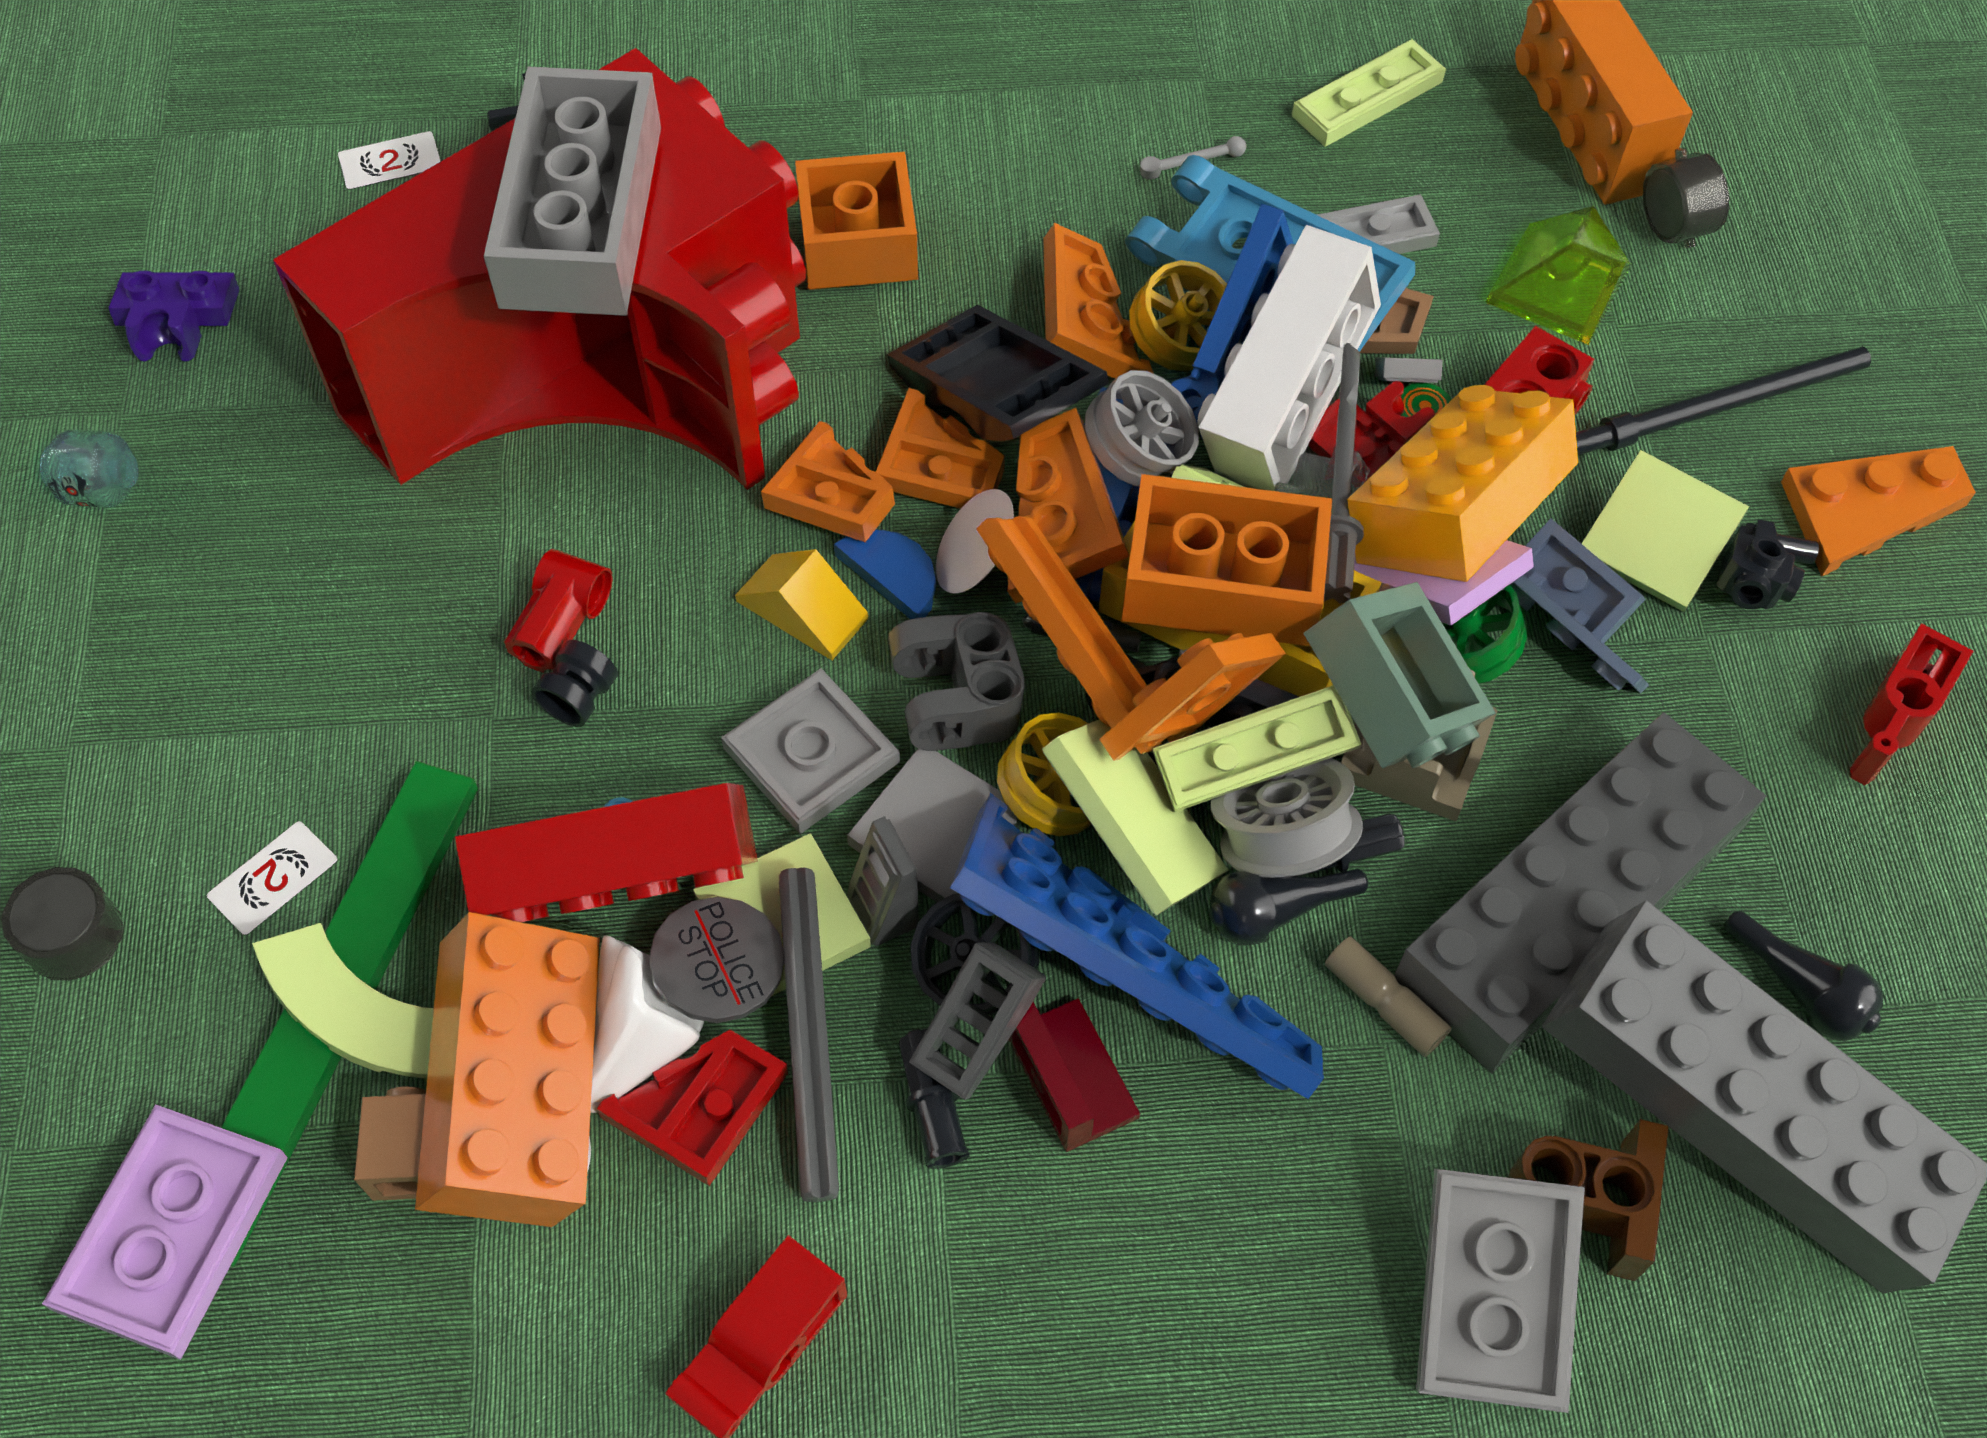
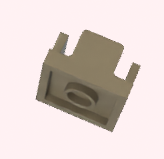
M1470 670V671L1472 672L1473 676L1475 677V675H1476L1475 672L1472 671V670ZM1496 714L1475 727L1480 735L1478 739L1446 756L1443 752L1416 768H1412L1408 760H1404L1382 769L1355 723L1354 726L1362 745L1355 750L1344 753L1341 763L1351 771L1356 786L1457 821L1469 786L1482 758Z

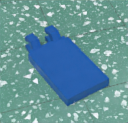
M1261 203L1194 361L1192 373L1190 376L1172 382V386L1182 394L1192 408L1196 422H1198V415L1203 402L1209 394L1213 393L1216 395L1225 378V364L1232 348L1237 343L1243 344L1252 327V313L1258 299L1263 293L1269 294L1278 278V265L1285 248L1291 243L1294 244L1284 210Z

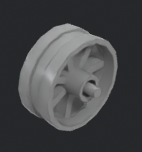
M1130 370L1118 376L1106 390L1102 391L1092 400L1085 412V432L1090 447L1099 461L1118 479L1140 487L1141 474L1169 477L1173 474L1176 466L1184 465L1192 458L1198 447L1199 428L1192 408L1174 386L1164 378L1148 371ZM1116 399H1122L1124 405L1119 403Z

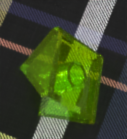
M1594 206L1529 223L1488 294L1486 303L1589 345L1622 284L1631 263Z

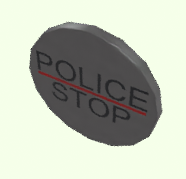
M713 897L691 901L669 914L654 934L649 964L654 986L670 1007L691 1019L721 1023L744 1018L767 1003L780 984L784 965V950L779 932L764 913L743 901Z

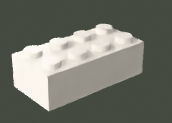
M1306 225L1296 245L1291 243L1285 248L1278 265V278L1269 294L1263 293L1258 299L1252 313V327L1243 344L1237 343L1232 348L1225 364V378L1216 395L1211 393L1207 396L1198 415V427L1216 474L1247 488L1284 492L1341 382L1342 357L1345 344L1350 343L1358 350L1381 306L1372 247Z

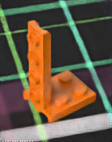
M1016 516L1013 519L987 518L976 528L989 547L988 554L992 562L998 569L1008 575L1023 597L1022 604L1027 614L1034 621L1042 625L1057 648L1056 652L1061 664L1070 673L1075 675L1092 699V708L1097 717L1105 725L1111 727L1099 740L1113 761L1121 759L1134 747L1137 748L1140 754L1153 751V748L1160 746L1161 742L1166 738L1169 742L1189 736L1286 654L1272 633L1244 637L1242 633H1237L1222 642L1216 643L1211 638H1207L1190 647L1178 658L1177 662L1181 669L1167 681L1165 678H1161L1147 685L1031 517Z

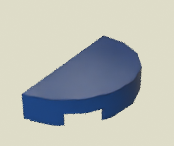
M876 529L866 542L847 536L834 543L835 556L910 620L924 618L932 610L936 577L931 558L917 542L897 532Z

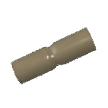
M1352 936L1341 942L1325 961L1324 965L1367 1005L1376 1008L1380 1017L1424 1058L1432 1053L1452 1030L1451 1026L1409 988L1400 985L1396 977Z

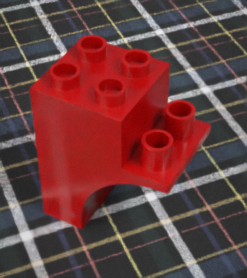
M634 48L598 69L652 73L661 124L626 316L498 308L485 263L484 252L515 118L273 259V262L337 417L400 485L453 453L489 438L537 426L565 423H596L633 428L674 440L701 453L721 466L748 490L766 478L759 426L792 405L799 398V391L794 376L785 361L778 354L800 339L795 287L806 279L804 261L790 238L787 208L798 201L799 191L795 177L783 156L771 144L763 140H758L747 147L725 127L724 119L717 103L701 82L694 77L686 76L675 83L637 48Z

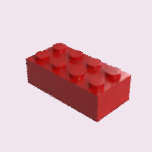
M723 783L455 836L468 912L491 915L492 917L517 922L549 917L547 903L559 902L561 914L614 904L612 891L626 888L628 901L679 891L677 878L693 875L695 888L744 878L742 865L758 862L744 786L732 783Z

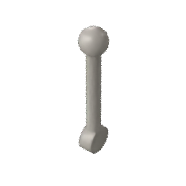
M1233 136L1229 138L1226 144L1162 160L1148 156L1141 160L1140 174L1146 179L1158 178L1162 170L1181 166L1190 155H1197L1206 160L1227 154L1232 157H1240L1246 150V142L1239 136Z

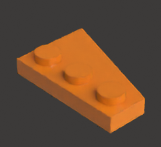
M1054 223L1043 238L1045 339L1107 371V375L1115 379L1130 370L1148 371L1154 374L1149 360H1139L1133 344L1136 340L1130 329V321L1122 318L1116 300L1122 293L1102 244Z

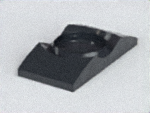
M979 305L968 309L887 354L890 367L909 388L916 389L925 395V403L930 408L942 405L948 406L958 412L982 439L1006 441L1014 439L1109 384L1107 371Z

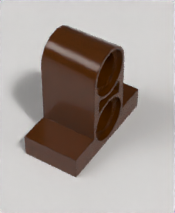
M1640 1119L1621 1142L1620 1151L1558 1136H1543L1535 1139L1526 1147L1510 1170L1508 1178L1537 1181L1531 1167L1541 1166L1550 1170L1557 1177L1559 1184L1585 1187L1582 1230L1611 1237L1607 1275L1636 1281L1655 1262L1668 1136L1667 1125ZM1603 1183H1611L1620 1187L1626 1193L1630 1207H1622L1613 1203L1606 1196L1603 1190Z

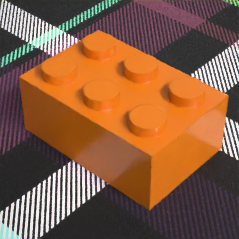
M1141 474L1122 621L1229 636L1242 633L1244 637L1272 633L1277 642L1310 646L1303 633L1319 622L1323 608L1332 498Z

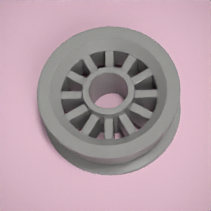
M1329 758L1211 799V811L1214 818L1220 825L1226 828L1220 843L1225 861L1238 871H1246L1260 877L1273 878L1309 873L1326 867L1345 856L1358 843L1363 831L1360 813L1348 803L1355 787L1351 771L1341 762Z

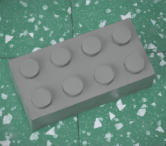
M527 67L484 252L485 263L499 309L627 315L661 132L652 73Z

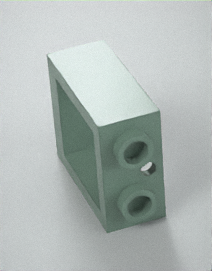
M1418 582L1349 599L1303 633L1382 769L1404 760H1408L1411 767L1416 768L1443 752L1446 756L1478 739L1480 735L1475 727L1496 714Z

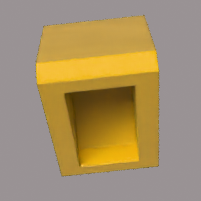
M816 549L772 554L735 595L736 602L830 660H833L868 620L866 609Z

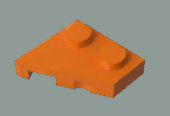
M909 388L876 472L893 487V492L961 509L977 494L990 489H998L1004 472L1005 455L985 440L974 438L969 433L968 428L950 415L946 419L942 418L925 405V395L916 389Z
M822 421L818 422L761 491L764 509L862 542H866L895 505L893 487L878 472L868 469L865 465V459L852 447L845 450L835 440L833 428L828 423Z

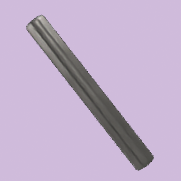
M789 868L781 871L779 875V894L800 1191L802 1199L806 1202H826L837 1198L839 1178L815 873L810 868Z

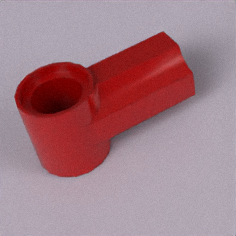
M557 549L548 550L541 558L535 570L532 582L533 595L504 641L508 653L520 660L524 666L542 673L548 669L554 670L557 666L555 662L556 655L567 640L574 638L584 619H594L604 609L612 588L613 576L610 568Z

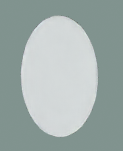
M990 489L977 494L952 519L941 540L936 558L937 580L945 591L949 593L965 592L980 583L994 568L995 564L988 554L989 547L976 528L987 518H1014L1011 499L1005 492L998 489Z

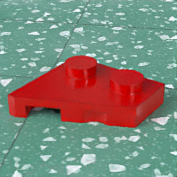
M728 1030L701 1045L698 1052L686 1059H676L654 1071L653 1076L655 1079L619 1099H617L615 1094L604 1099L597 1107L600 1118L710 1186L788 1075L787 1063L734 1031Z

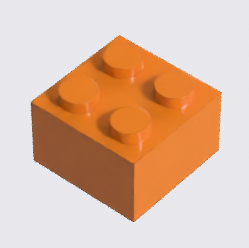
M905 151L795 161L809 290L918 280L917 230Z

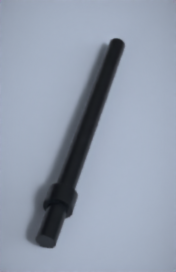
M1861 346L1635 415L1625 411L1602 418L1600 425L1576 432L1577 453L1582 455L1605 447L1610 451H1615L1636 444L1638 437L1868 368L1871 364L1870 352L1866 347Z

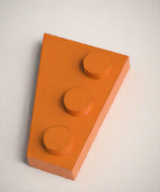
M1077 408L1050 418L1021 434L1016 492L1020 497L1018 516H1029L1034 520L1074 580L1130 557L1098 462L1090 447L1084 422ZM1008 577V593L1015 604L1022 602L1023 597Z
M1954 446L1788 468L1781 480V484L1805 539L1816 541L1819 545V552L1815 563L1821 577L1837 570L1842 562L1860 553L1865 556L1880 549L1885 541L1905 531L1912 533L1967 506L1976 493Z

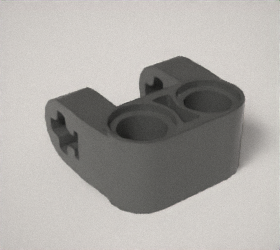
M976 612L969 615L915 618L898 624L889 632L887 638L894 670L899 675L908 678H921L951 674L954 684L952 689L922 693L906 705L904 710L911 743L916 748L925 751L963 748L989 742L998 743L1009 739L1015 734L1019 726L1024 676L1011 630L1003 619L985 612Z

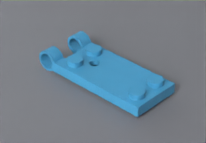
M1197 155L1188 156L1171 179L1174 189L1181 197L1199 206L1180 233L1168 228L1154 217L1143 216L1125 239L1126 246L1130 252L1147 265L1158 267L1161 264L1164 265L1178 260L1199 262L1216 271L1227 284L1242 249L1233 248L1232 245L1240 238H1247L1261 203L1284 210L1295 245L1305 226L1309 225L1372 247L1381 306L1358 348L1359 352L1415 276V261L1215 167L1208 160Z

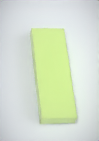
M1411 39L1294 102L1292 117L1326 147L1443 83L1446 68Z
M1333 685L1153 748V754L1174 812L1355 750L1362 744L1350 712Z

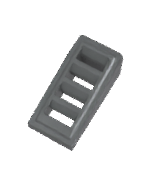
M885 816L872 822L847 892L848 900L867 931L871 944L875 946L916 929L919 922L916 866L890 819L887 820Z
M993 942L975 943L909 1063L964 1100L970 1099L1033 1003L1047 977ZM991 970L1013 984L1009 993H1006L985 979ZM975 994L999 1009L995 1018L969 1003ZM959 1018L985 1034L980 1044L954 1027ZM944 1041L971 1059L966 1069L938 1051Z

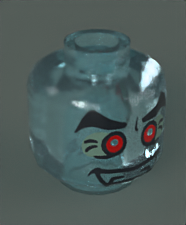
M65 430L54 437L49 446L42 452L40 459V473L44 484L50 489L57 500L71 506L115 507L126 499L135 485L139 474L138 462L127 442L117 433L108 431Z

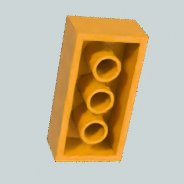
M1474 385L1463 388L1347 499L1350 517L1358 520L1364 528L1363 539L1355 547L1356 563L1467 582L1578 464L1573 399L1549 397L1547 393L1542 391H1528L1521 394L1494 391L1492 387L1487 385Z

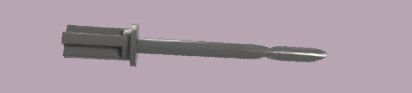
M1350 343L1345 344L1342 357L1332 509L1324 602L1334 599L1340 604L1348 601L1350 593L1353 591L1355 547L1364 536L1363 525L1358 520L1349 516L1347 499L1351 496L1356 404L1360 369V352Z

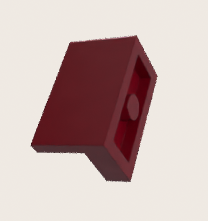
M1079 998L1041 1015L1033 1002L1008 1040L1065 1151H1071L1139 1119L1140 1112Z

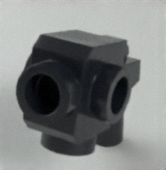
M1758 519L1756 524L1747 522L1745 526H1740L1733 538L1732 544L1722 558L1716 585L1721 591L1730 594L1738 606L1745 609L1774 608L1779 599L1789 603L1796 595L1805 574L1804 569L1794 566V561L1809 565L1813 564L1818 556L1819 545L1816 541L1777 534L1775 524L1771 521Z

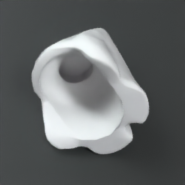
M604 935L602 939L598 962L590 1113H597V1107L604 1099L615 1094L617 1099L651 1077L654 1071L681 1056L698 1041L700 1037L699 1032L704 1025V1021L691 1019L667 1004L654 986L649 955L608 935Z

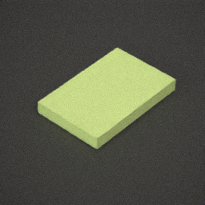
M1100 719L1057 736L1042 748L1043 754L1153 914H1160L1228 871V868L1187 809L1174 812L1160 770L1148 753L1140 754L1137 748L1134 747L1124 757L1113 761L1099 740L1111 727L1105 725Z

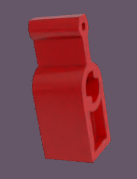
M1922 623L1897 656L1865 710L1863 716L1864 728L1872 739L1851 766L1850 778L1864 786L1869 784L1876 778L1898 748L1910 746L1919 737L1943 706L1973 654V650ZM1938 649L1941 651V654L1935 664L1928 663L1935 650Z
M788 1235L718 1320L707 1344L666 1391L667 1398L715 1438H730L763 1393L774 1387L782 1379L847 1298L845 1279Z

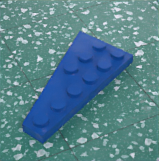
M992 793L989 794L976 816L950 886L951 889L960 894L961 899L966 905L986 916L997 915L1019 928L1021 935L1035 947L1045 951L1056 950L1078 963L1082 972L1091 980L1104 986L1114 984L1136 997L1143 1009L1152 1016L1164 1021L1173 1019L1195 1032L1198 1039L1213 1052L1220 1055H1229L1231 1053L1254 1067L1257 1074L1269 1085L1280 1090L1290 1088L1303 1097L1310 1098L1324 1079L1321 1045L1257 996L1243 995L1239 999L1232 994L1226 982L1217 974L1220 970L1218 966L1201 953L1196 956L1194 961H1189L1165 942L1171 930L1090 868L1075 867L1072 871L1062 863L1061 857L1052 848L1055 843L1052 839L1037 828L1032 829L1029 834L1021 832L1002 817L1008 806Z

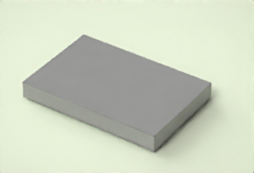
M1434 1169L1416 1391L1418 1393L1569 1413L1585 1187Z

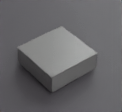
M1376 357L1375 377L1382 381L1438 383V380H1441L1443 360Z

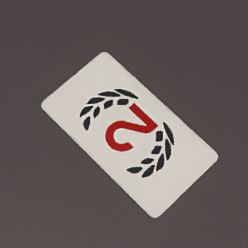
M430 131L338 153L347 189L422 173L441 162L433 133Z
M298 821L208 892L207 898L243 935H247L333 866L338 859L302 822Z

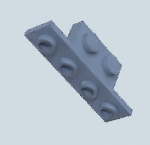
M1550 518L1525 545L1532 548L1534 567L1510 584L1517 593L1520 606L1528 611L1536 603L1552 617L1545 627L1573 651L1582 643L1599 657L1591 667L1618 691L1626 683H1629L1641 694L1649 684L1604 643L1646 599Z

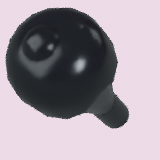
M1358 868L1318 878L1260 877L1246 871H1236L1223 876L1213 888L1209 916L1218 932L1228 942L1236 945H1255L1269 941V933L1323 903L1364 894L1368 888V878Z
M1742 910L1733 912L1724 924L1725 931L1767 963L1809 1014L1807 1023L1819 1033L1832 1040L1847 1041L1857 1038L1862 1033H1871L1877 1029L1881 1022L1879 1012L1883 1007V991L1879 982L1859 965L1848 963L1843 966L1784 941Z

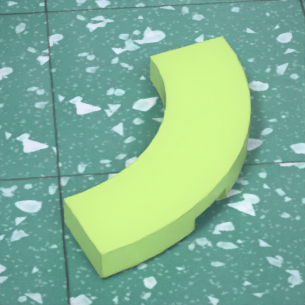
M321 923L252 943L263 974L277 999L296 1022L298 1021L308 1032L329 1046L331 1051L355 1064L378 1073L386 1071L402 1076L424 1078L427 1081L434 1008L415 1006L390 998L357 978L334 952Z

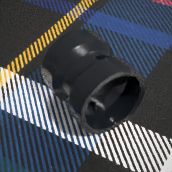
M572 639L567 640L556 655L555 662L557 666L553 672L544 673L533 687L531 694L536 703L558 721L570 726L582 727L595 709L593 700L598 694L607 693L616 680L618 671L612 661L602 652L585 642Z

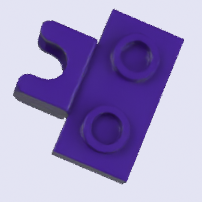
M146 270L122 272L108 309L115 326H125L129 345L138 360L143 362L150 360L155 350L162 345L177 344L180 346L178 351L179 357L182 361L186 362L195 357L202 337L199 326H228L240 289L234 272H207L201 270L193 272H151Z

